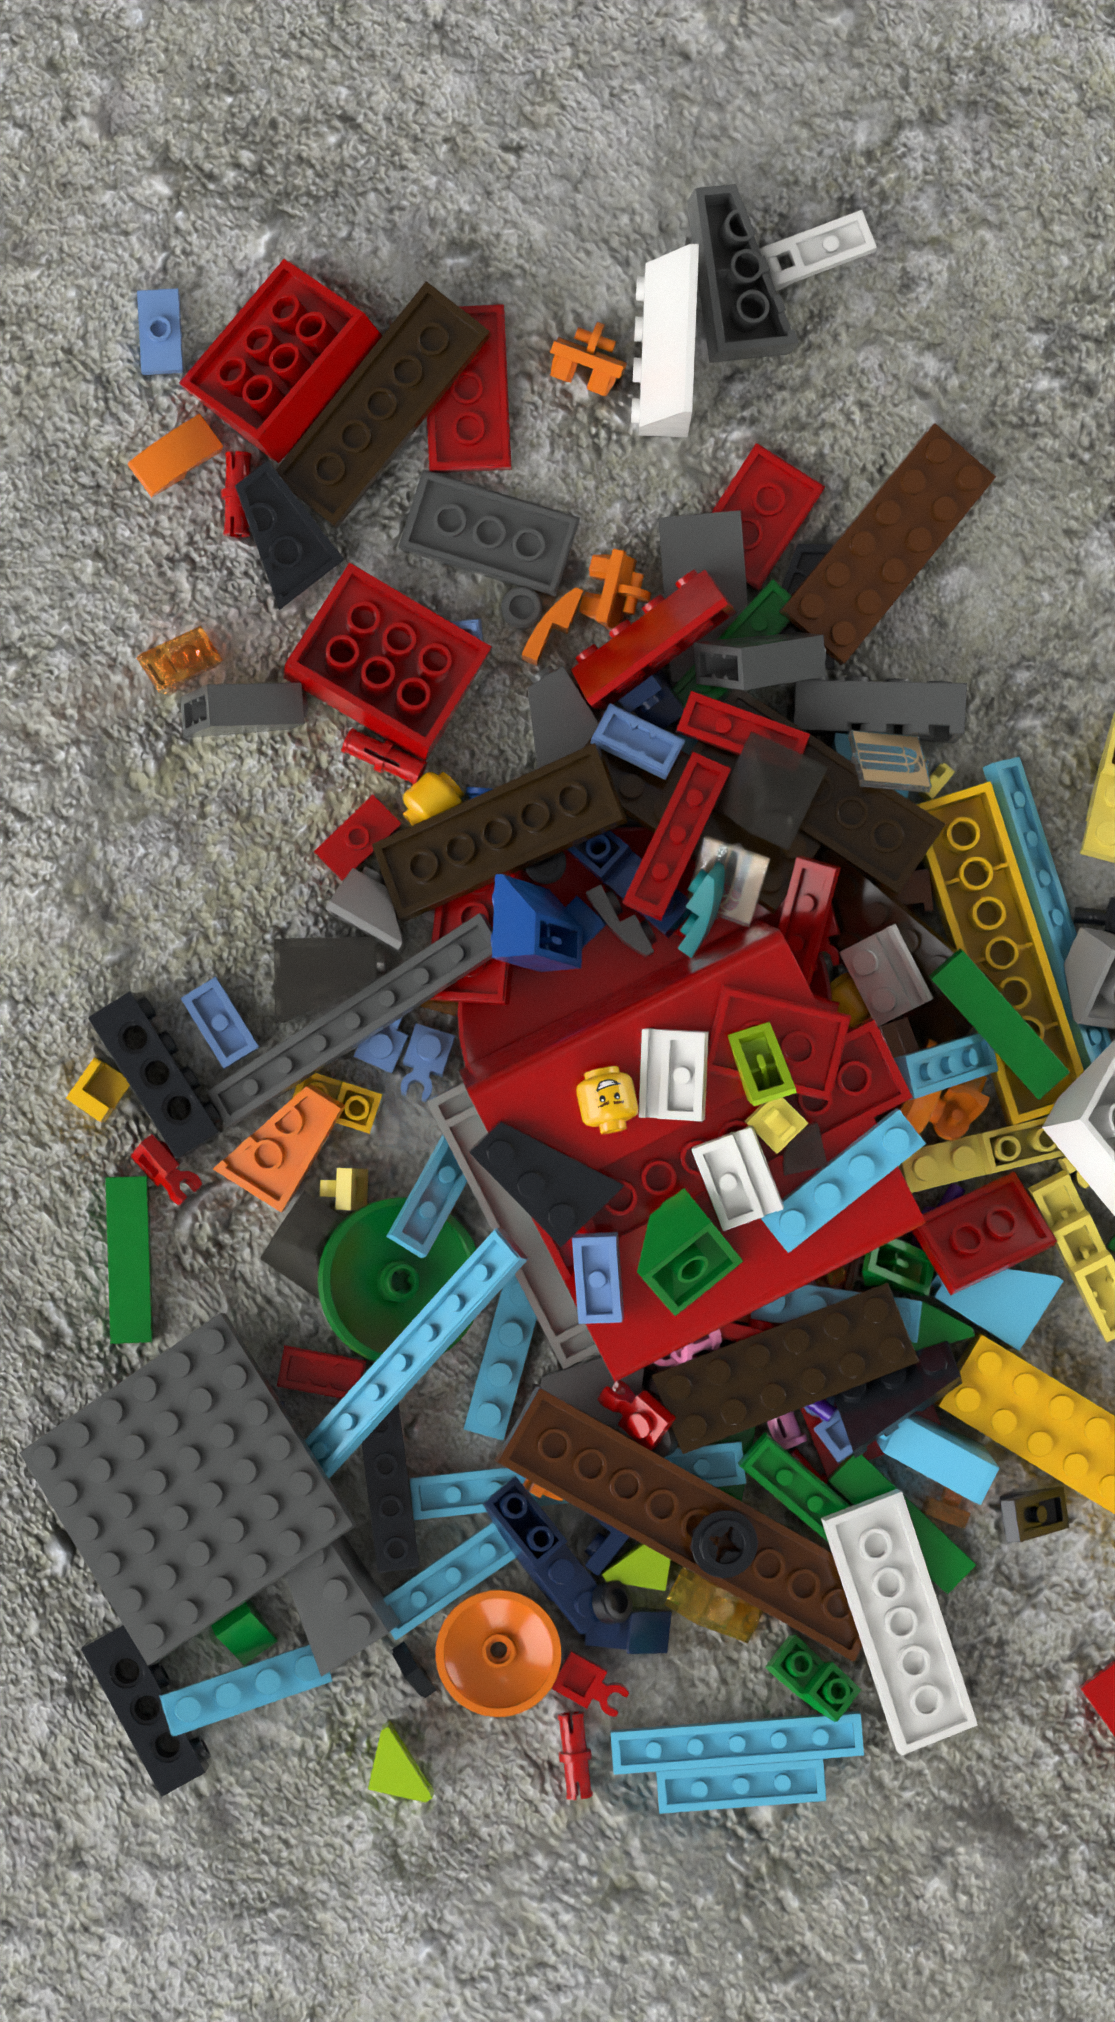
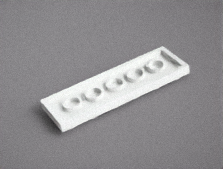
M895 1489L822 1517L821 1521L897 1752L905 1755L977 1726L975 1714L903 1492Z

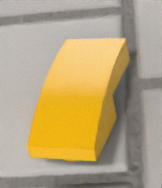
M318 1073L295 1086L292 1098L306 1086L312 1084L345 1105L336 1122L337 1124L370 1134L382 1094Z

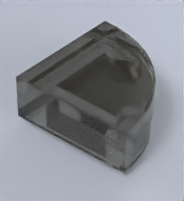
M817 1122L807 1124L786 1145L782 1158V1170L785 1176L828 1166Z

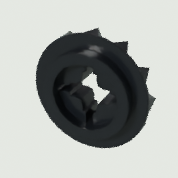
M719 1509L717 1512L705 1515L698 1526L692 1530L693 1537L690 1549L696 1564L711 1576L718 1578L736 1576L745 1571L755 1558L758 1546L756 1531L751 1522L736 1511ZM725 1532H730L728 1539L733 1542V1545L738 1547V1550L736 1551L732 1548L731 1550L723 1549L721 1554H716L718 1547L709 1539L710 1536L714 1538L715 1536L723 1537Z

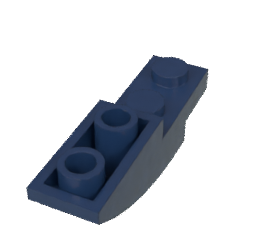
M610 830L566 850L607 888L613 890L614 894L622 901L642 861L625 842ZM677 888L662 921L633 909L667 938L692 913L691 910L686 908L690 899Z
M513 1476L482 1504L513 1554L549 1601L555 1602L579 1634H585L599 1621L592 1606V1595L598 1585L566 1546L565 1543L568 1542L519 1479Z

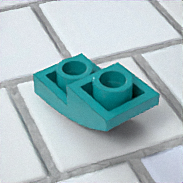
M717 862L709 873L701 869L687 889L694 894L686 905V908L691 910L692 914L680 929V932L686 935L678 949L690 958H692L708 935L721 904L725 881V866L720 862Z

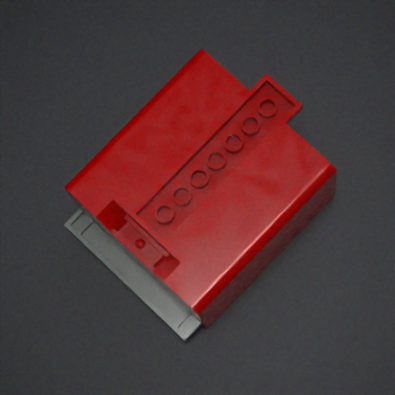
M754 920L699 948L692 958L685 955L459 1070L463 1082L426 1100L492 1231L495 1228L504 1229L528 1258L524 1265L515 1273V1276L563 1370L600 1352L610 1374L616 1382L926 1224L897 1166L789 1253L761 1218L723 1231L693 1155L692 1148L731 1132L745 1129L748 1127L745 1120L760 1105L753 1106L747 1100L741 1080L707 1072L705 1120L688 1121L650 1117L639 1118L642 1029L709 1032V1038L722 984L819 1007L783 934L773 926L759 920ZM869 1018L848 1029L831 1101L797 1093L783 1097L808 1124L778 1154L757 1135L781 1199L877 1124L874 1117L913 1098L874 1019ZM617 1066L619 1067V1072L628 1074L633 1080L638 1113L635 1117L626 1121L627 1129L610 1134H601L600 1127H590L583 1122L576 1088L579 1083L585 1080L584 1074L586 1072ZM500 1120L624 1184V1187L575 1233L618 1232L624 1319L622 1322L578 1324L572 1237L560 1247L469 1153V1150ZM685 1188L743 1262L679 1314L674 1316L641 1278L637 1270L649 1216L660 1208L665 1200L675 1196Z

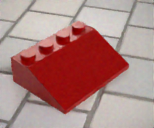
M283 259L179 384L248 442L279 464L325 409L382 335L364 312L286 259Z
M349 562L286 661L284 679L291 683H301L304 691L426 762L448 727L491 651L492 646Z
M695 569L688 572L675 583L678 590L666 599L662 594L656 596L642 607L645 613L642 617L632 624L629 619L621 622L608 633L612 638L599 649L596 644H593L575 658L579 664L571 670L586 700L592 707L603 711L607 710L610 703L615 704L651 675L694 645V642H698L737 613L706 570L699 574Z

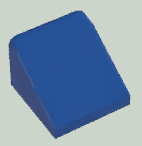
M578 896L566 906V909L583 927V949L607 924Z

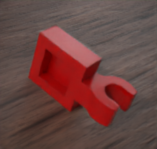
M153 1134L143 1140L130 1156L157 1187L161 1184L164 1186L170 1199L177 1205H181L187 1198L180 1190L179 1185L181 1183L187 1184L194 1192L202 1186L201 1179L195 1173L177 1169L180 1164L175 1160V1156L164 1141H158Z
M622 1380L616 1381L612 1388L606 1386L597 1398L599 1403L606 1409L622 1414L623 1417L618 1425L637 1443L649 1450L658 1446L676 1419L672 1413L646 1390L636 1396Z

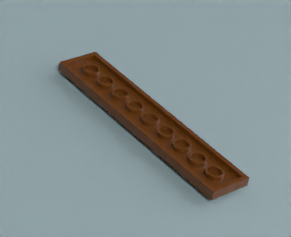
M536 1386L495 1459L497 1463L851 1661H855L863 1646L832 1552ZM719 1509L736 1511L746 1517L753 1525L758 1540L757 1552L750 1566L742 1573L729 1578H718L704 1572L696 1564L690 1549L693 1537L692 1530L702 1521L703 1516L717 1512ZM725 1532L723 1537L715 1536L714 1538L710 1536L709 1539L718 1547L716 1554H721L723 1549L731 1550L732 1548L736 1551L738 1550V1547L733 1545V1542L728 1539L730 1532Z

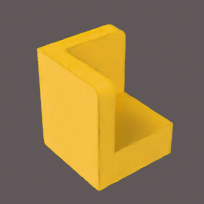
M94 1057L66 1099L99 1122H106L130 1085L123 1074L100 1058Z

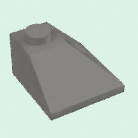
M366 866L362 873L352 868L328 902L326 910L331 915L402 955L406 946L388 889L383 885L385 883L383 876Z
M1080 927L1064 962L1073 1020L1078 1024L1115 1029V934Z

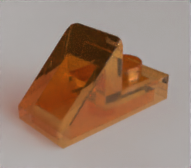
M201 626L145 651L136 657L158 693L169 696L173 695L186 681L217 667L223 661Z

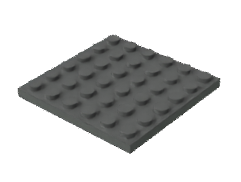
M219 1313L19 1452L148 1666L154 1665L357 1526V1523L225 1313Z

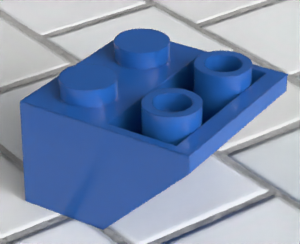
M496 874L495 888L492 894L494 906L493 932L491 934L492 958L538 972L581 969L583 927L550 889L504 874Z

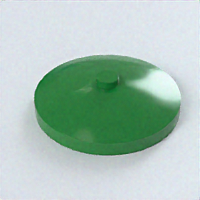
M407 1197L379 1200L351 1213L330 1236L319 1265L318 1292L328 1323L341 1341L350 1349L375 1362L477 1249L469 1233L451 1214L446 1219L426 1257L420 1258L386 1237ZM473 1321L456 1338V1340L447 1348L445 1352L450 1350L462 1339V1337L469 1330Z

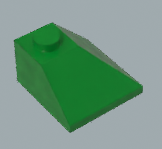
M683 1188L675 1196L665 1200L660 1208L649 1216L637 1273L673 1315L676 1316L740 1265L743 1260L690 1194Z

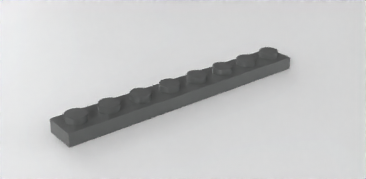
M477 914L206 1091L226 1127H234L492 959L491 934L493 928L485 915Z

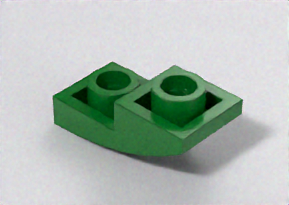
M796 1634L787 1637L765 1666L787 1688L833 1722H838L861 1691L833 1662L825 1663Z

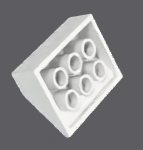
M688 244L647 262L645 276H637L636 301H644L643 317L635 316L634 342H642V357H634L633 382L640 383V398H632L631 423H639L638 435L688 437L693 408L699 244Z
M1114 1040L1059 1096L1042 1128L1115 1216Z

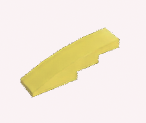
M1062 1170L1029 1187L1028 1190L1037 1209L1057 1239L1055 1246L1101 1335L1108 1343L1115 1339V1261L1111 1253L1106 1249L1090 1213L1085 1209L1070 1175L1065 1170Z

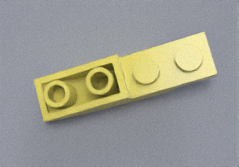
M1115 712L1095 779L1085 820L1087 821L1080 850L1082 855L1115 863Z
M1047 1117L964 1136L958 1140H947L921 1147L898 1167L911 1193L1065 1155L1042 1128Z

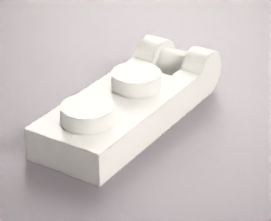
M860 210L762 247L760 252L766 258L770 268L769 275L775 290L778 291L799 280L874 253L877 247L864 213ZM789 254L793 266L782 270L778 259Z

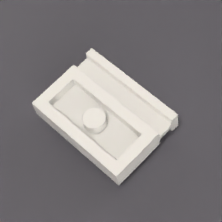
M896 924L839 952L878 1027L934 999Z
M642 1029L639 1118L650 1117L688 1121L705 1120L709 1032Z
M753 1125L692 1148L693 1155L723 1231L784 1209Z

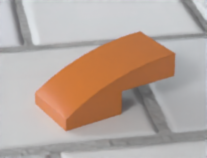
M199 413L147 447L130 460L128 466L152 498L183 480L187 472L219 454L224 446Z
M575 587L569 591L543 616L521 654L523 661L535 666L538 665L552 628L568 634L582 600V589Z

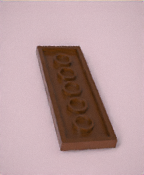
M936 423L932 424L779 612L803 633L823 635L826 653L840 665L846 663L996 476Z

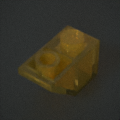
M682 1567L664 1604L699 1626L746 1643L749 1642L753 1632L756 1630L763 1613L757 1607L685 1567Z

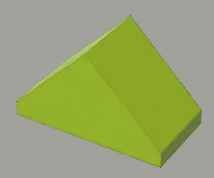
M770 1022L728 1035L746 1098L753 1106L797 1093Z
M639 1542L602 1570V1575L607 1582L617 1580L625 1585L666 1591L671 1559Z
M389 1720L382 1725L368 1790L426 1803L433 1798L434 1789Z

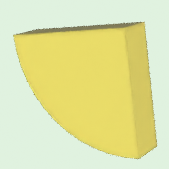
M940 763L928 778L930 786L922 785L918 790V795L925 801L932 800L955 771L946 763Z

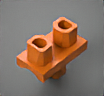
M597 322L593 332L580 327L577 328L574 339L587 343V347L558 337L557 341L554 340L550 353L555 354L552 360L550 376L571 383L578 364L592 368L593 371L586 389L602 396H607L616 379H620L624 374L627 362L597 351L600 348L613 353L616 341L602 336L605 324Z
M613 549L611 555L598 554L592 556L589 576L595 580L605 582L601 595L585 592L579 608L580 613L595 620L608 630H612L622 622L624 613L634 615L637 602L648 603L652 595L651 592L641 589L644 575L634 572L637 560L627 556L626 551Z
M986 1076L942 1090L939 1098L946 1101V1105L937 1124L932 1123L937 1135L943 1139L953 1141L958 1140L967 1132L969 1125L986 1109L990 1097L981 1093L987 1080Z

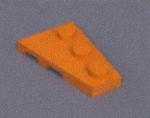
M309 1084L256 1132L244 1140L231 1154L219 1162L213 1170L282 1213L288 1208L345 1105L312 1084Z

